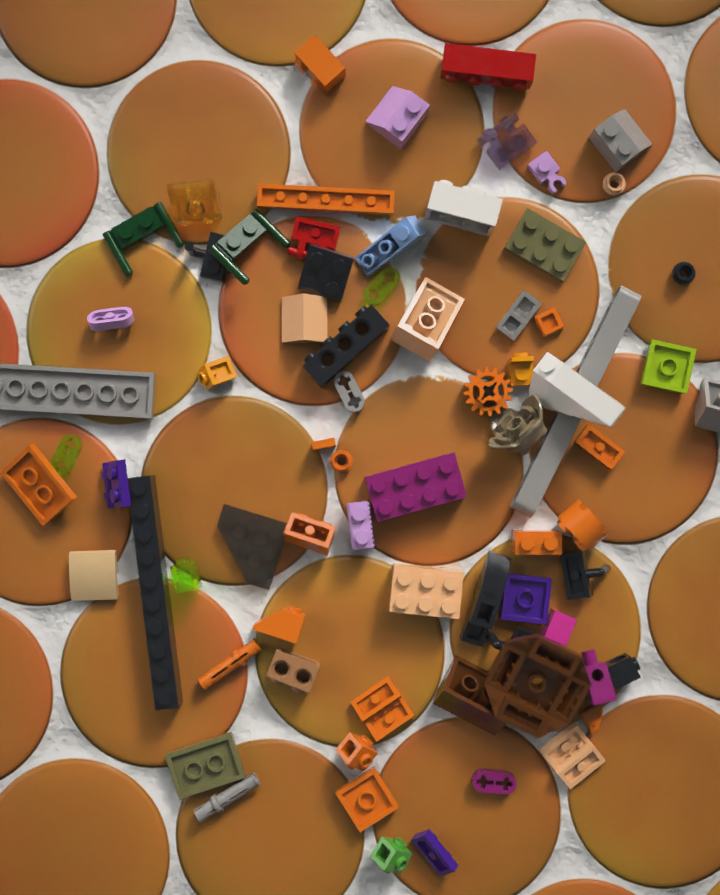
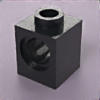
M627 653L606 661L614 689H618L641 678L638 672L641 669L635 657L631 658Z

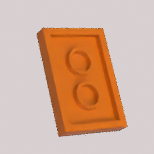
M35 444L25 448L0 472L42 526L48 524L77 498Z

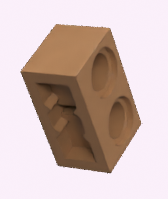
M277 647L266 676L270 678L272 683L277 685L285 683L292 686L291 689L301 694H304V692L310 693L320 667V662ZM284 662L288 666V671L284 673L279 672L276 669V664ZM299 671H306L309 673L310 678L306 681H301L297 677V673Z

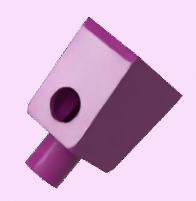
M595 649L581 652L591 682V687L585 696L586 703L597 705L617 700L606 662H598ZM594 670H595L596 673H597V676H596L595 679H593L592 676H591L592 671H594Z

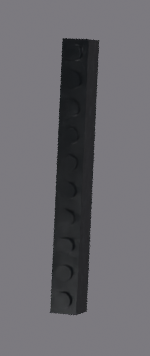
M155 475L128 478L131 500L130 510L155 711L179 708L183 702L156 479Z

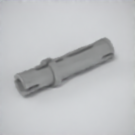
M252 772L222 793L214 794L209 801L194 809V814L198 821L202 823L213 814L221 813L230 803L260 786L257 775Z

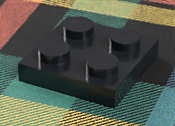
M310 244L297 289L341 302L354 257Z

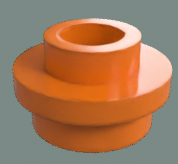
M337 450L332 454L330 464L335 471L346 472L352 467L353 458L348 451ZM344 457L346 459L345 465H338L337 459Z

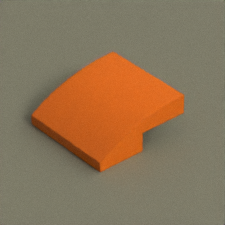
M389 676L350 702L376 742L415 717V714Z

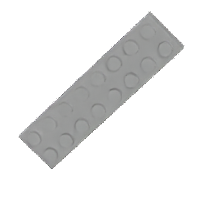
M0 364V410L153 419L156 373Z

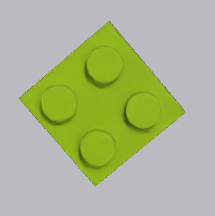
M653 339L649 340L640 385L687 394L697 349Z

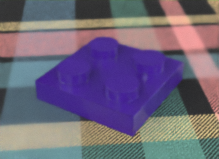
M508 573L502 596L500 619L547 625L552 578Z

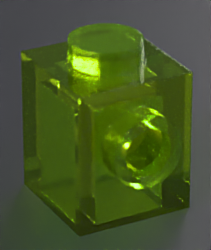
M189 557L175 560L176 564L170 566L176 594L201 588L202 583L197 561H190Z

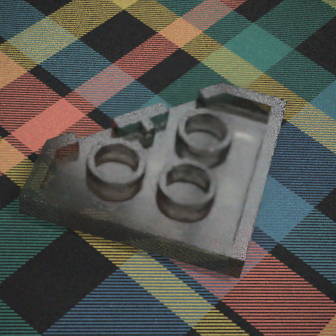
M224 504L217 527L248 584L270 590L285 542L284 531L287 523Z

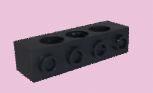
M372 304L368 308L363 306L355 314L356 319L351 323L346 321L338 329L340 332L334 338L328 337L321 344L323 348L317 353L313 351L304 359L305 364L303 368L321 388L389 329L390 324ZM364 324L368 327L369 331L365 335H358L355 331L356 327ZM343 339L349 340L352 344L351 348L347 351H343L338 347L339 342ZM324 355H332L334 363L330 366L323 365L321 359Z

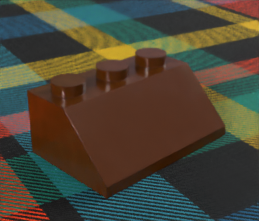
M455 655L438 688L433 704L495 736L506 723L495 718L484 684L488 671Z

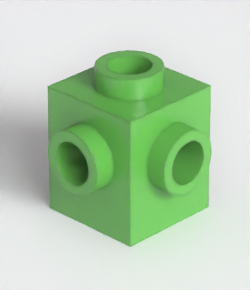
M382 836L370 857L385 873L401 874L407 867L412 853L406 848L407 844L402 839Z

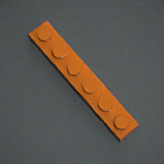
M258 183L257 208L394 215L395 191Z

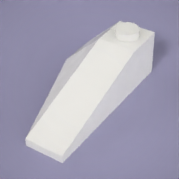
M549 352L544 355L533 370L528 396L530 397L535 393L542 406L547 410H554L610 428L614 426L626 410L624 406Z

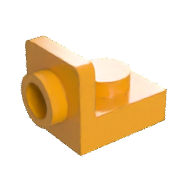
M526 352L514 353V357L508 359L510 387L530 386L534 356H528Z
M229 356L206 363L198 370L199 381L205 386L207 391L217 385L237 378Z

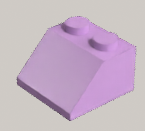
M392 86L365 123L402 150L427 117L430 105L412 91Z

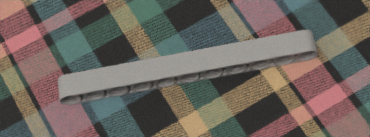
M622 285L616 290L576 370L579 375L596 387H598L642 296ZM556 411L513 497L510 508L530 518L534 515L582 418L568 416Z

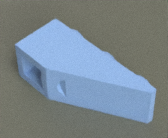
M407 216L356 256L355 259L368 277L410 249L428 233L416 216Z

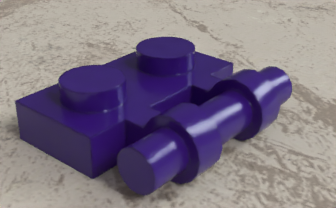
M126 459L102 463L103 472H101V477L105 482L106 493H104V500L107 499V507L131 506Z

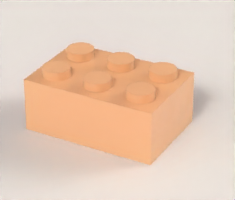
M393 563L389 612L459 619L464 572L456 569Z

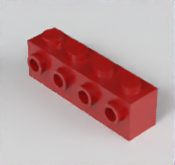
M445 43L440 79H445L449 83L464 81L473 86L488 84L493 88H503L505 86L513 87L516 91H525L530 89L533 83L536 54Z

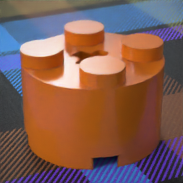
M577 499L558 516L557 524L567 535L571 532L575 536L572 540L582 552L585 550L590 551L610 532L584 504L580 507L582 502Z

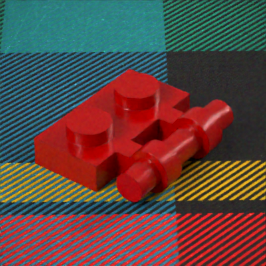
M296 216L291 240L299 242L298 248L289 246L288 255L296 257V260L303 261V259H306L308 252L306 250L307 244H315L336 251L341 227Z

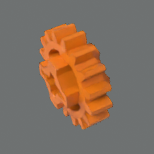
M484 367L483 373L479 369L475 370L476 377L473 375L468 376L471 382L464 383L463 386L468 388V391L463 392L462 395L469 398L465 401V404L471 403L473 405L470 411L478 409L479 416L486 412L487 416L491 417L492 411L498 415L501 413L500 407L507 409L508 406L505 401L512 400L508 393L512 392L513 388H507V384L511 380L504 381V372L498 375L497 368L489 372L488 367ZM483 377L494 378L491 382L480 380ZM494 384L490 392L492 396L489 395L481 400L485 393L483 387L487 389ZM499 385L502 387V396L498 393ZM473 386L477 390L478 397L476 399L473 396ZM485 402H492L493 404H495V406L493 407H484L482 405Z

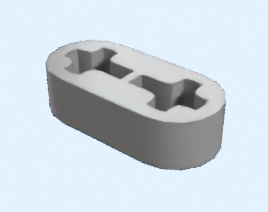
M348 371L339 372L334 378L335 387L347 410L359 412L364 407V397L353 375ZM341 376L351 379L348 382L351 390L346 391L343 385H338L341 381ZM353 393L356 399H361L358 403V408L348 405L351 401L348 394Z

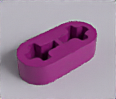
M478 769L472 775L473 786L478 792L510 794L516 789V780L513 774L506 770ZM484 775L486 780H491L492 782H484V786H480L477 779H481V776ZM504 777H507L511 783H508L504 788L502 783L496 781H504Z

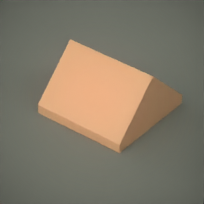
M304 293L282 297V343H323L328 338L327 298Z

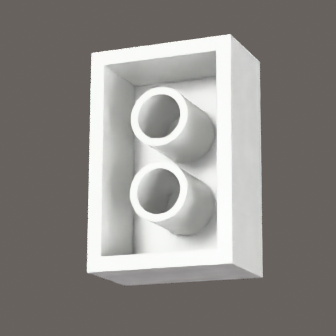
M447 180L435 181L425 219L490 237L496 227L503 199L498 198L497 194L485 192L484 194L475 192L476 190L469 186H462V188L453 186V183Z

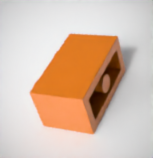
M315 34L294 52L296 67L302 74L306 72L311 78L310 82L318 91L321 89L327 94L346 77L345 67Z
M511 530V553L515 555H562V531Z

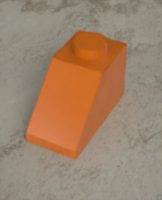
M289 605V608L283 607L256 621L252 630L296 644L306 614L302 613L301 608Z

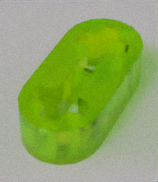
M390 267L383 269L364 290L365 302L373 306L381 304L399 284L400 276L398 271ZM385 274H394V283L388 282L385 286L382 285L385 281ZM378 288H381V291L378 293L379 299L376 300L374 298L370 300L369 291L375 292Z
M68 434L63 436L51 459L50 464L60 476L71 473L82 450V440L76 435ZM74 439L73 443L76 445V448H71L67 454L69 446L66 445V442ZM64 457H66L64 465L67 467L59 471L57 462H62Z

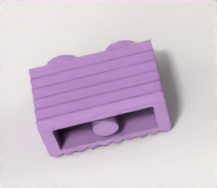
M368 501L347 503L352 550L373 548L375 546L372 520H370L371 515H369L371 513L369 511L370 506H368L370 502Z

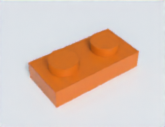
M590 424L584 427L574 441L576 445L609 470L614 468L625 453L623 449Z

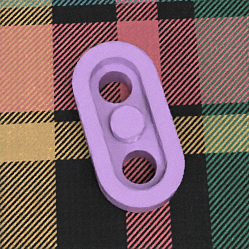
M129 307L96 310L87 316L90 329L98 332L116 328H128L135 320L132 309Z

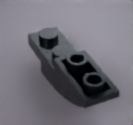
M492 551L488 552L474 590L475 597L460 635L461 641L483 647L489 629L492 630L500 607L511 557Z

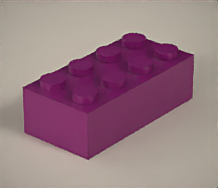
M455 452L365 477L377 522L467 497Z

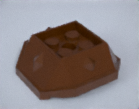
M538 633L505 640L484 679L495 718L536 738L543 737L549 732L570 725L591 687L582 655ZM534 678L543 679L539 684L531 682Z

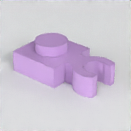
M547 151L528 164V169L540 184L545 181L548 183V190L551 194L554 195L557 192L554 187L555 182H558L562 188L566 185V180L562 176H557L556 173L560 168Z

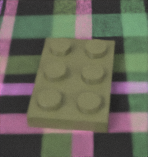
M527 208L504 250L563 283L585 246L586 241Z
M232 732L165 754L179 799L246 777Z

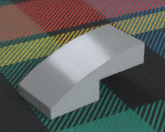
M523 290L496 328L514 341L542 303Z

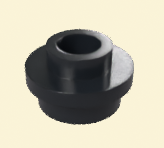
M680 262L674 266L672 278L680 285L689 284L695 278V269L688 262ZM680 270L686 272L685 278L680 276Z

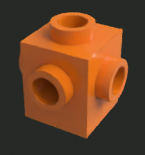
M351 732L348 733L335 750L342 757L343 763L351 770L356 768L363 772L372 764L373 759L378 754L372 747L373 742L365 735L360 737Z

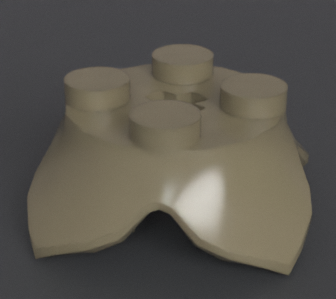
M535 393L523 401L520 411L511 408L500 409L501 413L498 415L492 411L490 427L496 437L489 440V447L505 449L513 453L519 452L525 455L531 451L532 446L540 437L546 434L547 428L543 423L542 404Z

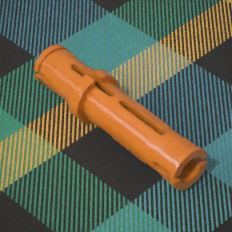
M253 638L252 641L239 650L235 649L232 651V655L199 677V684L204 690H207L240 665L244 666L247 664L246 661L262 651L261 645Z

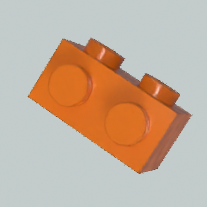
M292 512L284 531V541L328 556L335 537L336 527L328 522L317 521L307 515Z

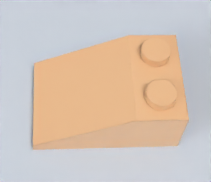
M425 277L390 340L430 362L442 344L465 299Z

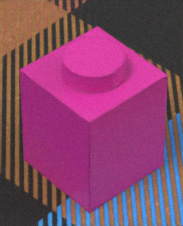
M551 608L547 625L544 624L541 634L566 646L577 620Z

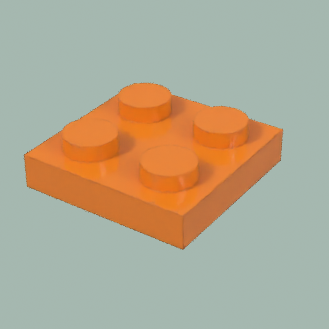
M375 766L335 791V794L359 832L364 831L399 808V804Z

